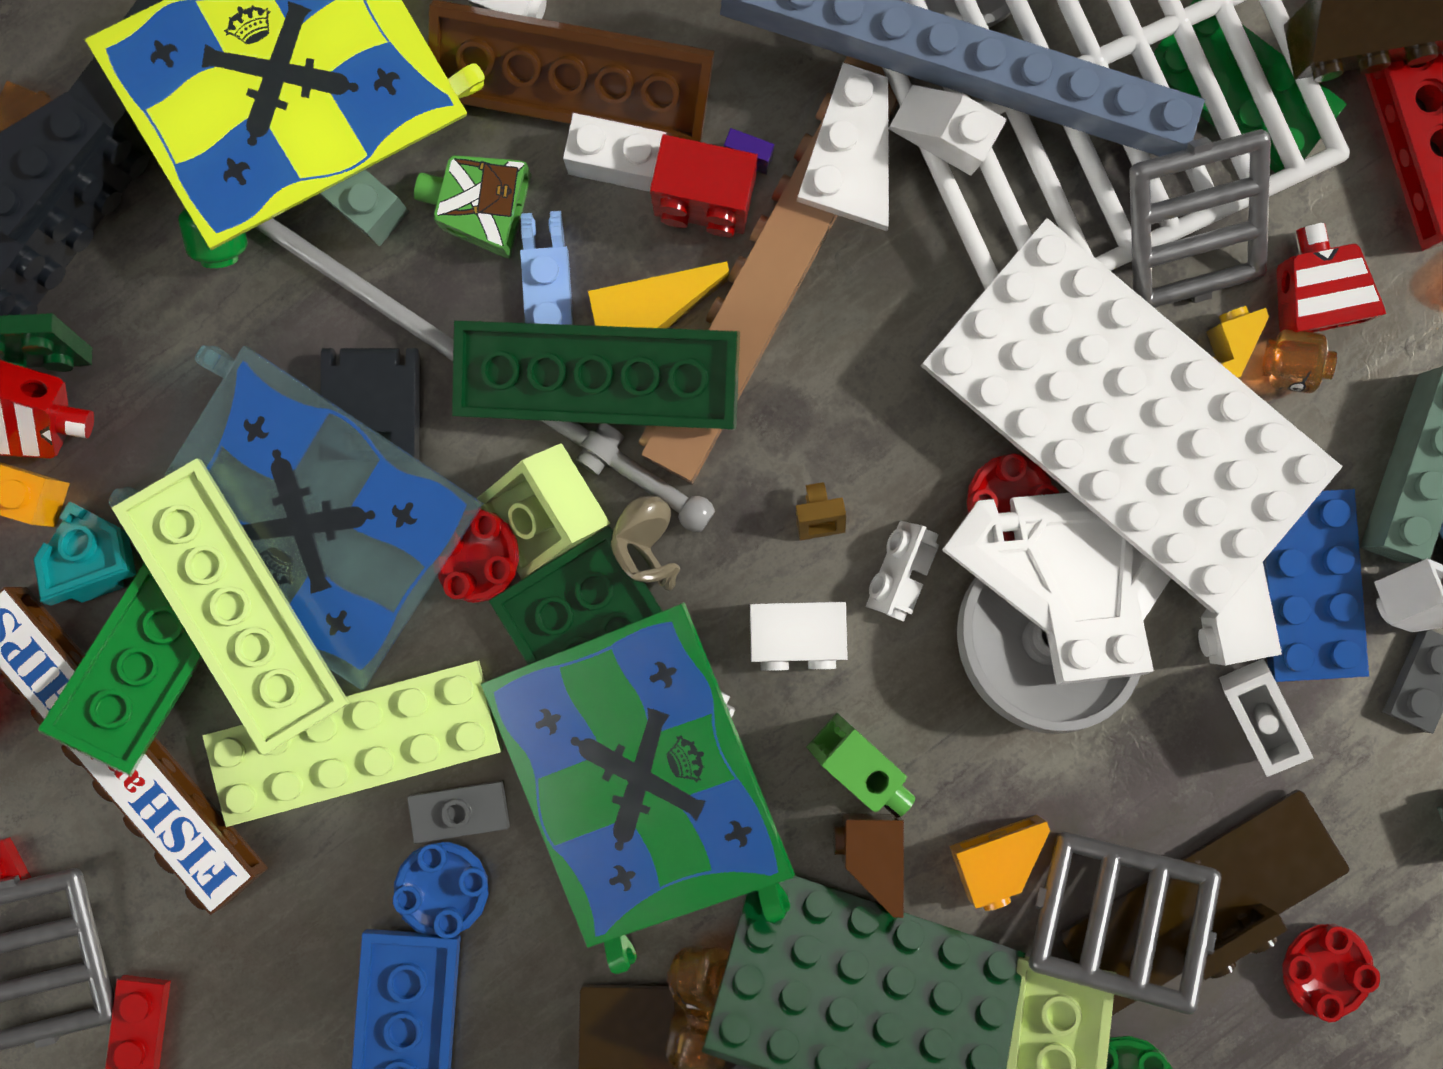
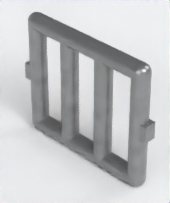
M1256 130L1215 142L1210 141L1207 137L1187 142L1186 150L1138 162L1131 167L1129 176L1133 290L1154 308L1188 298L1194 303L1212 298L1213 291L1257 280L1265 276L1268 252L1271 137L1266 130ZM1250 153L1248 178L1151 204L1150 180ZM1249 198L1248 221L1159 246H1151V224ZM1248 241V263L1152 289V267Z
M1061 832L1056 837L1045 888H1039L1036 908L1040 909L1030 953L1029 966L1036 973L1176 1012L1192 1014L1198 1006L1207 954L1212 955L1214 951L1217 933L1211 931L1221 875L1214 868L1069 832ZM1073 853L1101 860L1079 964L1050 956ZM1121 865L1150 872L1129 977L1099 969ZM1169 877L1199 885L1179 991L1149 983Z
M77 868L20 880L19 875L0 879V905L66 890L72 915L69 918L0 934V954L77 935L83 959L82 963L0 982V1002L88 981L94 1008L0 1030V1051L33 1042L35 1048L52 1045L59 1040V1036L111 1023L114 997L82 871Z

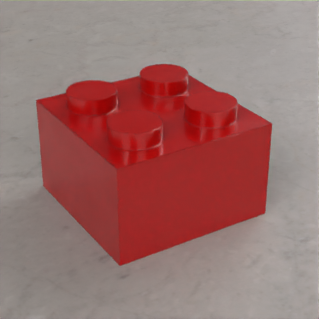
M662 134L650 188L654 215L661 217L660 221L673 227L686 228L688 223L706 226L708 233L720 237H733L734 232L744 234L756 181L758 154Z

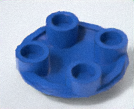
M451 842L429 843L413 851L400 865L394 882L393 905L395 910L400 913L402 919L415 931L426 935L439 936L444 939L453 938L460 932L470 928L482 914L489 896L488 876L481 861L466 847Z

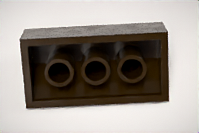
M1307 0L1283 25L1294 80L1313 77L1314 82H1324L1344 74V71L1360 68L1361 74H1369L1389 67L1392 62L1406 60L1409 66L1429 62L1437 58L1438 54L1443 53V0Z

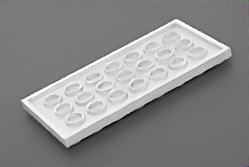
M1048 218L1044 220L921 365L923 369L1212 613L1219 614L1343 467Z

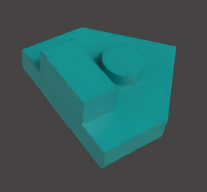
M69 501L59 517L62 519V522L48 544L43 542L33 559L40 602L49 606L71 598L82 603L125 588L124 579L136 575L130 538L126 531Z

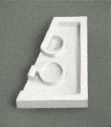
M846 63L842 64L797 197V202L884 231L888 230V77Z

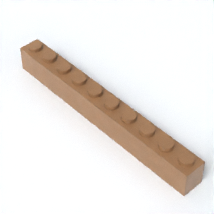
M849 56L844 61L846 64L886 76L883 68ZM888 81L889 122L898 105V101ZM827 93L815 118L821 121L814 136L806 133L795 152L793 159L799 161L793 175L790 177L784 174L775 188L772 200L776 201L777 204L770 217L762 214L751 233L750 240L755 242V245L748 258L740 255L736 260L727 279L733 283L725 299L719 296L715 299L705 320L711 324L709 330L740 331L738 400L838 216L797 202V197L832 96L830 93ZM646 426L639 440V444L645 447L641 455L645 460L693 485L722 429Z

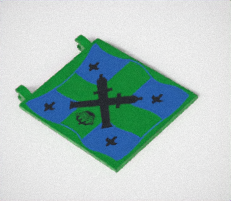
M685 602L481 683L586 946L588 948L604 942L607 963L612 973L619 974L627 971L630 965L637 959L636 951L632 943L625 936L626 934L758 890L762 911L768 922H776L785 918L786 913L790 910V901L779 883L793 878L795 873Z

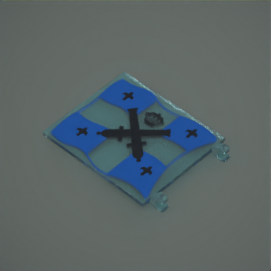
M203 345L197 352L195 361L204 368L223 377L163 478L196 458L203 461L328 668L363 691L484 503L249 347L243 346L234 360L228 353L217 346L209 347ZM132 487L116 488L109 497L108 503L111 507H114L139 491Z

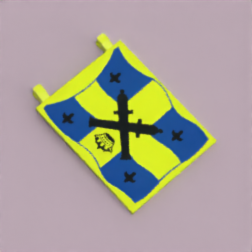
M163 0L84 39L210 250L466 117L467 112L459 98L469 96L481 90L485 79L480 67L474 63L464 67L447 79L402 0Z

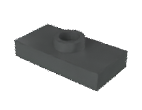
M503 780L407 796L414 844L505 830L510 827Z

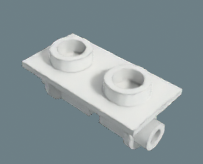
M904 521L899 522L897 529L892 532L886 546L887 554L882 567L871 581L869 587L870 596L865 607L885 613L903 622L907 614L912 615L923 584L910 579V575L913 570L927 576L940 546L936 543L937 533L927 530L923 525Z

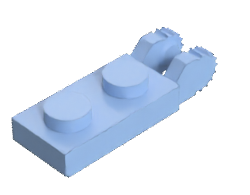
M550 211L548 223L553 247L537 249L535 219L532 213H522L521 233L524 249L520 250L525 323L574 325L569 251L564 243L561 211Z

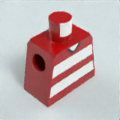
M1325 223L1313 224L1296 230L1301 254L1292 256L1280 263L1276 270L1279 335L1281 340L1362 324L1386 314L1384 304L1361 248L1357 244L1331 248Z
M0 360L1 456L51 459L58 455L67 435L87 439L90 437L94 425V412L68 406L66 384L61 378Z

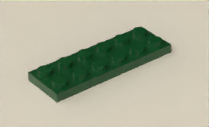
M454 320L452 416L734 430L737 426L740 331Z

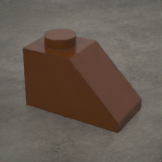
M842 813V826H834V855H842V862L845 868L894 918H904V820L901 817L896 818L893 814Z

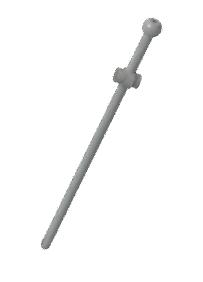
M272 218L255 227L267 237L453 361L454 339ZM543 421L582 449L575 459L580 466L596 476L600 474L604 466L611 467L651 495L662 498L670 508L679 513L678 518L685 529L691 532H702L714 515L715 509L713 504L707 498L702 496L687 497L620 452L618 446L625 437L609 424L600 423L594 432L589 431L577 422Z

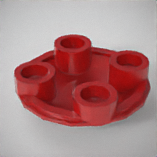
M1006 454L990 459L976 471L968 487L967 508L968 512H970L979 500L994 499L998 513L1011 512V498L1059 494V491L1052 485L1051 479L1045 471L1031 459L1019 454ZM1014 531L1003 532L1004 541H1014Z
M480 509L465 511L452 539L434 562L435 573L445 594L455 600L476 603L489 601L504 592L515 577L519 562L517 539L509 524L497 514Z
M1334 923L1314 925L1299 933L1288 946L1282 964L1283 983L1291 1000L1305 1013L1316 1016L1326 1022H1336L1341 1017L1357 1010L1369 993L1374 992L1380 984V973L1373 966V958L1366 943L1351 929Z

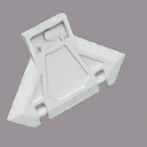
M1071 493L1014 497L1010 499L1011 512L998 513L994 499L976 502L942 551L1046 632L1056 685L1140 676L1154 672L1143 620L1171 579L1166 573ZM1014 531L1015 540L1004 541L1003 532Z

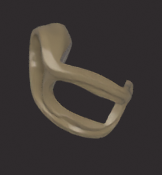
M641 496L631 501L619 517L612 536V551L619 565L629 577L641 582L656 581L665 590L671 591L676 585V577L680 567L676 563L661 566L651 551V547L663 535L669 525L671 509L660 497ZM627 544L638 550L650 566V570L638 571L630 557Z

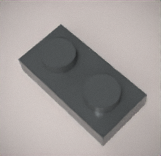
M1425 630L1417 633L1382 713L1431 734L1434 733L1443 713V635L1433 630Z

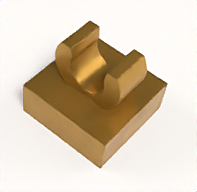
M824 482L806 485L807 503L796 505V525L799 540L845 533L846 511L843 497L828 500Z

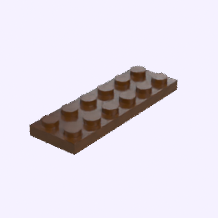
M433 0L429 5L428 46L447 79L472 63L477 64L484 74L483 88L474 94L459 98L462 104L571 124L573 113L662 131L666 132V135L702 142L714 50L441 0Z

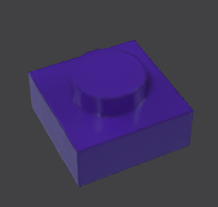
M730 128L724 147L758 154L756 171L767 175L773 159L775 144Z

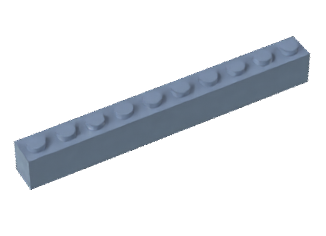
M722 0L720 15L1159 157L1187 149V142L1193 141L1205 99L900 0Z

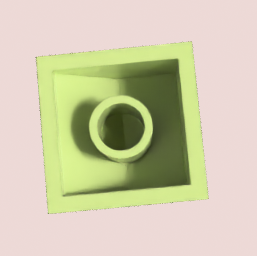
M562 443L523 459L474 500L480 510L495 513L509 524L518 543L519 562L517 572L522 580L610 524Z

